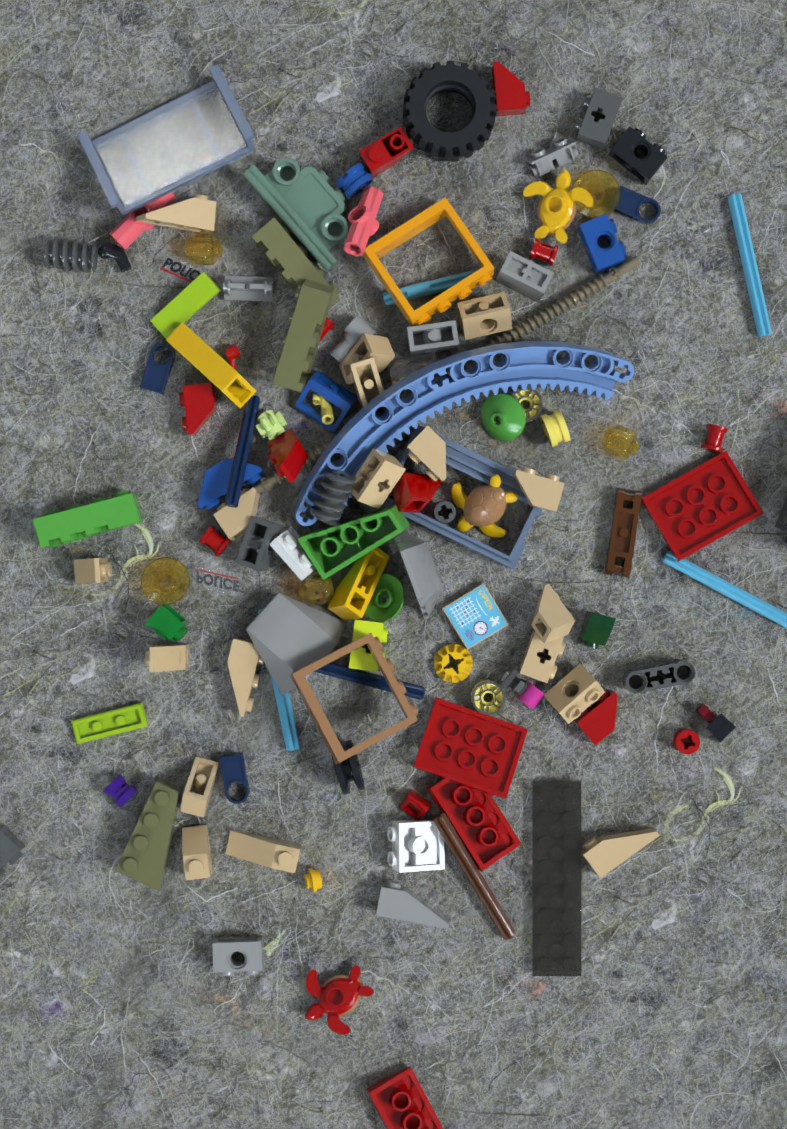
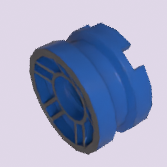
M362 162L346 171L344 177L341 176L336 182L337 187L344 190V195L348 200L359 195L364 187L369 186L374 180L373 175L365 171L366 167Z

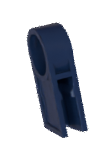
M619 185L609 208L646 225L655 222L661 212L660 205L656 200ZM644 203L652 204L656 208V217L651 220L642 218L639 213V207Z
M159 343L151 349L140 384L141 388L164 394L176 356L174 350L169 345ZM161 347H167L172 354L170 361L164 365L157 364L154 359L155 351Z
M243 752L220 756L225 796L230 802L240 804L248 798L250 793ZM240 782L245 786L246 795L243 799L236 800L229 795L228 788L232 783Z

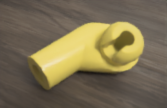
M313 393L312 404L321 405L322 422L327 425L333 423L334 414L331 402L318 393Z

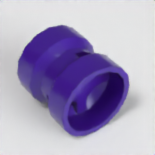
M119 774L103 792L108 797L112 796L115 799V804L121 808L138 790L133 785H128L125 782V778Z

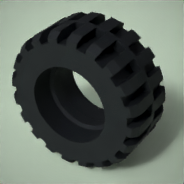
M447 61V64L442 66L440 62H437L429 70L425 67L420 71V76L418 78L414 77L410 82V87L404 95L403 124L408 138L413 140V146L417 150L422 149L425 156L431 158L433 155L438 157L437 161L443 162L445 158H451L452 162L459 161V157L464 156L468 158L472 156L475 150L479 151L484 146V142L488 141L494 127L497 105L495 104L494 90H490V83L487 78L482 79L480 77V71L476 68L473 71L469 70L468 64L461 62V66L454 65V61ZM442 92H455L464 96L472 106L470 123L464 129L457 132H443L436 129L430 124L426 115L429 100Z

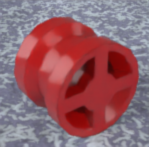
M683 728L674 734L673 744L677 750L689 755L698 750L700 739L692 730Z

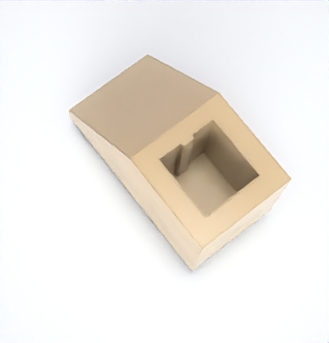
M427 425L407 446V449L410 451L407 455L417 465L421 462L428 468L425 473L433 481L436 482L439 479L443 482L446 479V442Z
M522 467L521 471L516 470L514 472V477L530 506L554 513L557 512L565 484L559 482L560 477L551 474H545V478L535 475L536 470Z
M254 487L241 491L239 504L236 508L228 507L223 503L217 508L218 512L213 514L228 538L233 542L246 533L251 516L256 517L260 494Z
M107 558L74 560L75 584L109 582L108 577H112L111 563L107 562Z
M550 584L544 586L538 598L531 624L544 644L568 635L575 622L571 612L566 609L559 595L552 589Z

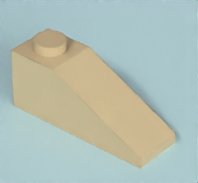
M193 195V198L137 216L136 222L202 234L214 231L216 201L208 200V196Z
M654 828L600 836L597 839L593 837L583 844L584 848L581 852L597 875L602 878L660 835Z
M230 830L225 854L268 868L296 873L302 845Z

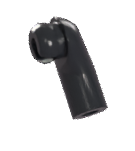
M109 242L103 243L99 247L98 255L103 259H115L121 272L132 268L122 247Z

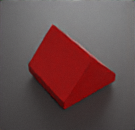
M410 789L400 803L399 808L414 819L419 820L428 811L430 802Z

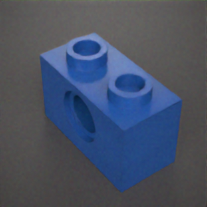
M604 214L579 225L577 231L595 274L623 263L625 260L624 256L627 253L623 242H618L615 235L617 227L613 219H609L608 215ZM597 239H607L609 247L606 249L600 248L597 244Z

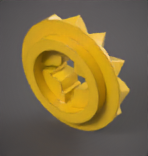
M449 644L442 647L434 659L436 673L442 680L450 683L463 681L470 675L473 667L471 654L465 647L458 644ZM448 654H451V657L455 660L463 658L457 665L459 673H456L452 667L443 668L450 662Z

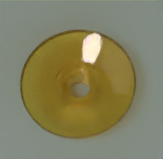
M587 171L581 174L572 186V189L576 187L586 189L591 196L594 193L600 195L598 200H593L592 207H587L578 201L576 202L577 211L584 216L597 218L604 214L608 215L618 205L620 199L619 184L606 171Z
M162 557L152 561L146 566L141 576V587L144 594L149 600L160 605L176 603L185 596L190 585V576L185 565L179 560L170 557ZM165 580L171 581L168 587H164L162 584Z

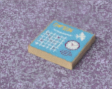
M484 583L442 608L467 650L509 625Z

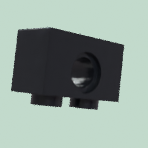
M631 127L626 130L609 153L610 157L645 185L648 184L668 158L665 155V150L660 145L650 143L646 140V135L641 130ZM634 150H643L645 158L638 159L635 157Z

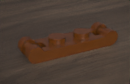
M617 488L604 571L606 575L616 573L621 574V577H630L642 491L626 492L622 488ZM624 501L632 502L631 509L623 508ZM616 556L624 558L623 565L615 564Z

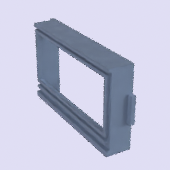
M418 425L417 429H414L404 451H398L396 459L403 466L408 457L407 454L410 452L407 446L425 429ZM437 434L446 442V465L490 485L492 476L498 474L502 481L500 488L505 493L512 491L518 494L519 500L529 504L514 477L515 471ZM387 497L382 506L386 508L396 505V502ZM532 508L510 556L422 513H402L406 518L514 570L526 545L523 541L535 516L540 517L543 509Z

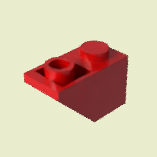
M400 126L361 149L359 156L368 173L375 177L394 166L414 149V146L403 127Z
M212 382L182 386L183 392H179L180 406L185 407L186 416L182 417L183 431H187L189 436H196L217 409L215 389Z
M292 428L267 442L270 449L267 455L279 476L283 477L285 475L289 483H292L309 456Z
M403 473L392 489L399 512L419 513L433 498L442 482L439 479L436 482L433 481L427 474Z
M605 690V693L600 696L593 706L588 707L574 720L594 745L602 741L615 728L618 695L612 690L609 693Z

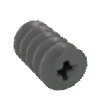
M57 236L54 237L52 243L49 240L47 241L44 252L45 266L50 267L54 264L55 268H60L63 265L64 269L69 270L73 265V269L77 272L82 268L85 273H89L91 269L95 273L98 261L97 243H93L91 249H88L87 241L83 242L82 247L78 246L76 239L73 241L72 246H69L68 238H65L62 244H59Z
M333 470V473L324 474L329 479V482H321L320 485L326 490L317 491L322 500H314L313 503L319 508L310 509V512L318 520L338 526L336 520L341 518L342 514L340 511H343L345 508L343 502L348 501L349 498L346 493L352 491L350 484L355 483L356 479L346 472Z

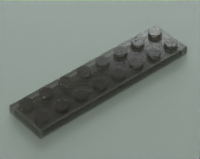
M532 781L533 976H581V781Z

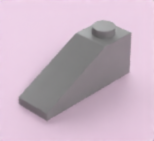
M387 880V883L381 882L376 916L448 929L449 921L446 917L408 888L401 886L400 882L394 880Z

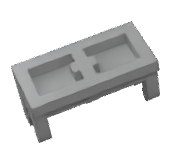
M510 251L496 281L539 302L554 272Z

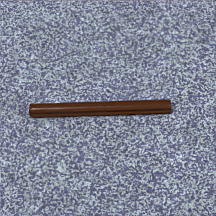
M444 812L437 814L433 818L434 824L503 939L512 938L516 934L514 927Z

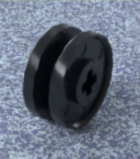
M351 739L345 741V750L354 747ZM357 754L337 765L332 757L335 773L343 795L350 793L349 782L351 781L355 782L359 791L365 789Z

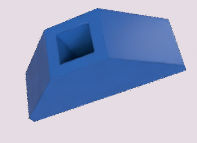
M226 458L205 471L197 504L200 509L207 508L209 511L220 504L219 499L226 496L233 465L232 459ZM247 463L243 485L247 482L249 485H252L262 478L260 474L264 472L263 468Z

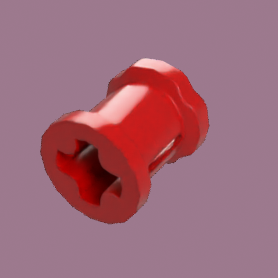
M536 238L529 259H539L547 262L548 266L552 267L559 246L547 245Z
M706 424L708 431L705 443L701 444V448L711 452L722 453L723 449L721 446L724 434L728 432V429L718 425Z
M213 525L199 540L201 545L205 544L212 549L217 557L223 553L231 542L229 538L225 539L216 532Z

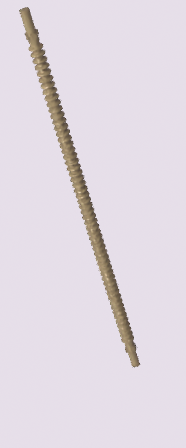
M635 256L616 268L614 266L611 267L605 275L600 274L598 279L593 278L592 283L587 282V286L581 285L580 290L575 289L574 294L570 292L568 294L569 297L563 296V300H557L555 305L551 303L550 308L545 307L544 312H538L539 315L533 314L532 319H526V323L520 322L519 327L515 325L514 330H508L509 333L505 334L503 332L502 337H496V341L490 340L489 345L511 343L512 341L517 342L518 337L522 339L523 334L529 335V331H535V327L541 328L542 323L547 324L548 319L552 321L555 315L559 317V313H565L567 308L571 310V306H577L578 301H584L583 298L589 299L590 294H596V290L602 291L603 286L607 288L610 282L619 281L621 279L620 276L641 264L639 259ZM468 360L464 364V369L467 370L470 366L473 367L474 360ZM436 373V377H434V381H437V380L439 379V378H438V375H439L438 373ZM406 391V395L400 394L399 397L407 398L411 392ZM382 406L381 410H376L375 415H383L387 408ZM327 438L326 443L321 442L320 447L316 445L313 451L309 449L307 454L309 457L302 468L306 469L308 464L311 466L312 461L317 462L333 439ZM273 471V475L261 478L260 482L253 487L259 494L265 490L268 492L276 483L281 484V480H287L285 475L280 477L277 472Z

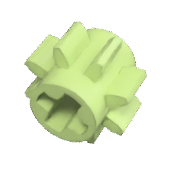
M268 410L257 418L259 424L255 427L262 438L268 436L269 440H272L285 432L283 426L287 425V422L280 411L275 414L273 410Z

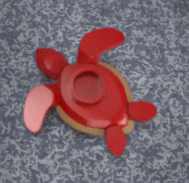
M358 965L354 966L349 975L333 976L326 980L322 986L318 982L317 971L315 969L311 970L307 974L306 990L311 996L318 999V1003L312 1004L307 1009L305 1019L316 1020L322 1017L323 1014H326L327 1026L331 1031L340 1035L349 1034L351 1032L350 1027L345 1025L340 1020V1017L351 1013L358 1005L361 996L370 997L374 994V990L369 986H364L363 981L359 979L361 975L360 967Z

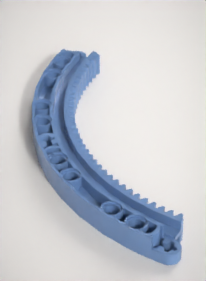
M520 341L493 344L464 351L429 364L399 380L372 399L340 430L317 460L299 492L300 499L294 512L296 520L302 526H310L317 520L312 513L311 516H306L305 519H303L301 511L305 512L308 508L307 504L304 503L305 500L311 505L309 510L319 508L313 503L314 500H322L317 491H325L326 489L321 485H315L316 479L323 477L326 479V482H329V479L324 474L333 473V470H340L354 477L373 448L388 453L386 445L394 447V438L401 441L403 439L402 432L409 435L410 426L417 429V421L419 420L425 424L427 415L432 419L435 418L434 411L436 410L443 414L444 406L451 410L452 402L461 406L462 398L469 403L471 395L478 400L480 392L485 397H488L489 390H492L497 395L499 388L504 393H507L508 387H510L515 392L518 385L523 391L526 390L527 386L535 390L537 385L542 390H545L546 386L551 390L557 387L560 391L566 388L569 392H573L575 389L580 394L584 391L589 396L591 394L596 398L601 396L604 400L608 401L615 393L612 390L615 382H628L634 376V367L628 360L599 348L555 341ZM565 350L563 359L556 360L558 352ZM498 353H503L501 361L493 363V357ZM588 355H593L592 362L584 364L585 358ZM468 360H474L472 368L464 369V364ZM614 364L620 368L625 367L627 372L620 374L613 369ZM435 373L439 374V379L437 381H434ZM405 389L411 390L407 398L399 397L401 391ZM382 406L387 408L383 415H375L377 408ZM335 453H340V454H342V457H341L340 460H338V461H331V460H330V458H331V456H332L333 454H335ZM351 492L346 493L349 498H352Z

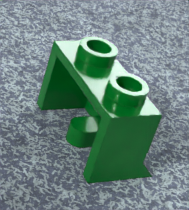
M166 604L165 607L161 605L144 626H154L152 630L165 641L174 640L177 642L188 632L186 626L190 622Z

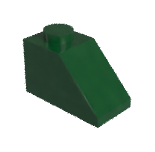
M586 611L579 639L584 640V645L598 649L599 645L605 646L616 618Z

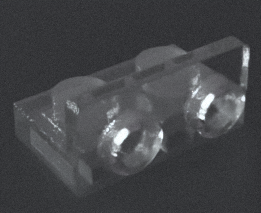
M435 352L391 361L388 364L392 385L425 366L437 362ZM438 373L434 374V381L439 379Z

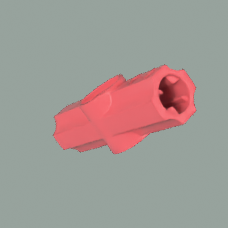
M170 192L130 212L109 235L126 250L144 231L151 230L155 226L153 224L136 222V217L169 206L176 199V196Z
M372 186L364 187L358 206L354 207L348 214L351 227L343 248L347 254L354 255L355 257L363 256L369 237L375 234L379 228L376 216L384 195L379 188Z

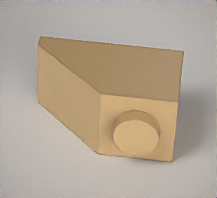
M364 333L339 364L346 384L353 383L350 369L351 363L374 357L378 373L388 366L395 357L388 337Z
M374 357L350 364L353 383L362 409L372 399L384 392Z
M195 757L183 793L181 812L204 818L219 762Z
M207 824L182 828V854L186 881L209 878L213 873Z

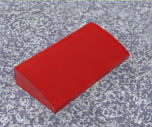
M445 778L439 779L426 788L440 812H444L479 871L485 870L521 845L518 837L490 794Z
M411 1067L400 1070L365 1089L386 1129H443Z

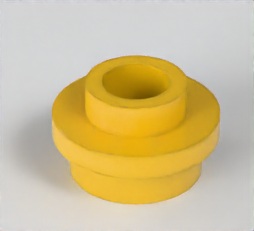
M308 868V874H304L306 888H311L312 893L317 892V889L322 888V878L319 869L313 870V868Z

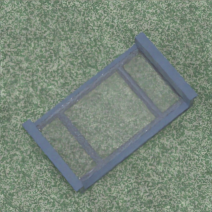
M219 65L209 69L214 79L213 81L95 140H91L86 130L77 134L111 207H118L123 216L255 150L251 139L255 138Z

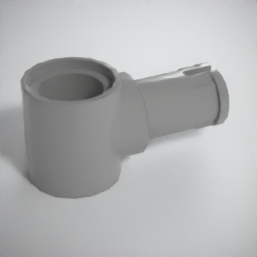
M358 315L344 329V338L330 354L340 363L364 333L375 335L376 331Z

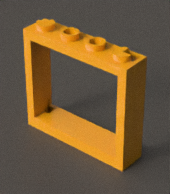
M446 197L367 246L364 251L365 260L411 326L427 323L431 319V315L438 311L439 313L446 311L451 307L453 301L458 298L460 300L465 299L472 293V289L478 285L481 287L485 286L494 276V266ZM447 216L482 268L414 311L379 258Z

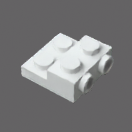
M433 820L392 821V827H389L387 831L388 840L392 842V851L388 852V864L392 866V870L401 873L445 869L444 839Z

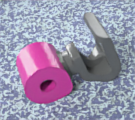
M510 665L497 683L503 688L510 686L517 692L516 697L534 710L544 697V693L529 681L524 683L517 677L518 671Z

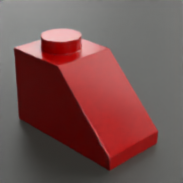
M494 61L491 69L493 90L496 97L495 104L497 105L496 117L525 114L526 106H530V93L525 91V84L501 63Z

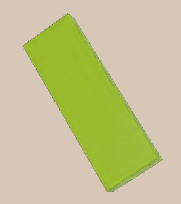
M202 272L150 321L167 339L174 328L178 327L182 322L185 324L221 290L206 272Z
M143 702L71 720L77 744L149 726Z

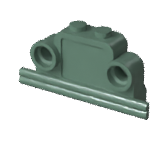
M282 158L275 163L273 169L265 176L254 164L243 173L252 184L258 196L317 264L320 263L328 271L338 262L330 252L340 245L348 234V223L343 217L345 215L344 200H346V197L338 188L333 189L329 185L330 179L322 169L317 171L314 167L307 166L300 171L299 165L295 160Z

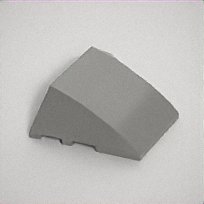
M403 531L394 538L424 620L429 619L443 590V585L427 542Z
M278 592L245 629L267 666L268 672L273 677L279 692L283 696L295 688L290 676L294 672L327 656L338 644L347 623Z

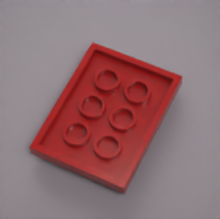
M727 451L641 498L643 505L677 562L764 514Z
M436 697L413 768L506 799L528 729Z

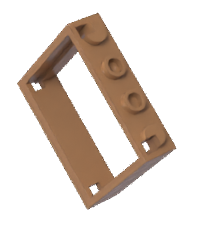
M372 633L294 672L290 676L336 765L418 721L416 717L418 711L415 705L407 701L404 695L407 693L405 686L401 680H396L393 674L395 669L389 658L385 659L381 652L383 646L377 636L373 637ZM367 644L406 719L344 751L305 676Z

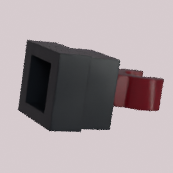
M704 703L696 709V712L709 723L706 729L718 743L736 728L722 713L716 717Z

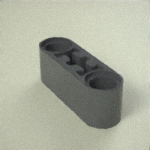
M677 660L629 670L623 675L622 683L627 690L633 693H641L689 683L694 679L696 671L691 663ZM682 665H686L688 668L687 676L679 678L677 669ZM657 671L662 674L670 673L671 677H661L660 682L655 679L647 680L646 676H656ZM633 675H639L641 679L640 685L636 688H631L629 685V679Z

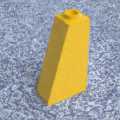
M183 322L174 328L166 339L169 344L240 409L256 392L232 366Z

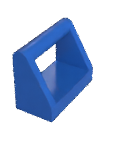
M317 371L308 381L294 407L335 434L355 404L358 396L320 371ZM311 390L343 410L336 422L328 425L324 424L321 413L304 402Z

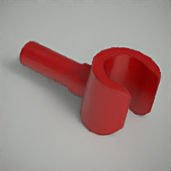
M234 344L227 347L225 353L230 366L236 370L234 359L241 355L237 345Z

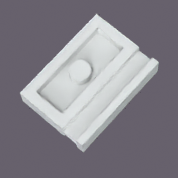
M291 526L270 543V546L302 581L316 568L297 540L300 535Z

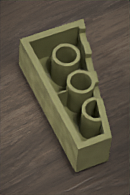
M272 218L251 236L255 246L295 293L298 285L302 286L306 279L335 288L329 307L331 309L340 301L337 295L340 292L332 281L327 283L322 276L324 274L323 270L316 262L313 264L307 258L309 254L300 243L296 245L291 238L293 235L286 226H281L275 218Z
M308 279L305 280L302 286L298 285L294 297L298 301L296 308L291 309L288 322L291 324L289 331H285L282 340L284 347L282 354H279L275 368L277 370L273 384L302 392L310 377L335 288Z
M162 778L156 782L115 871L157 891L161 890L182 792L181 787Z

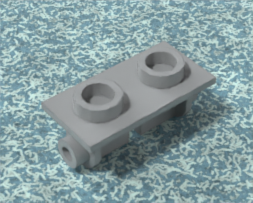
M561 138L554 141L553 146L548 149L540 148L533 151L531 157L525 159L526 162L534 165L530 168L533 176L538 175L540 177L555 170L552 162L555 159L558 167L574 161L575 157L579 155L575 147L571 148V146L575 145L576 142L571 139Z
M225 276L223 281L224 300L273 302V277Z

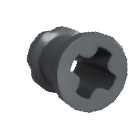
M442 501L435 506L434 517L440 523H449L455 518L456 509L452 503ZM441 506L451 509L448 519L438 515V512L441 511Z

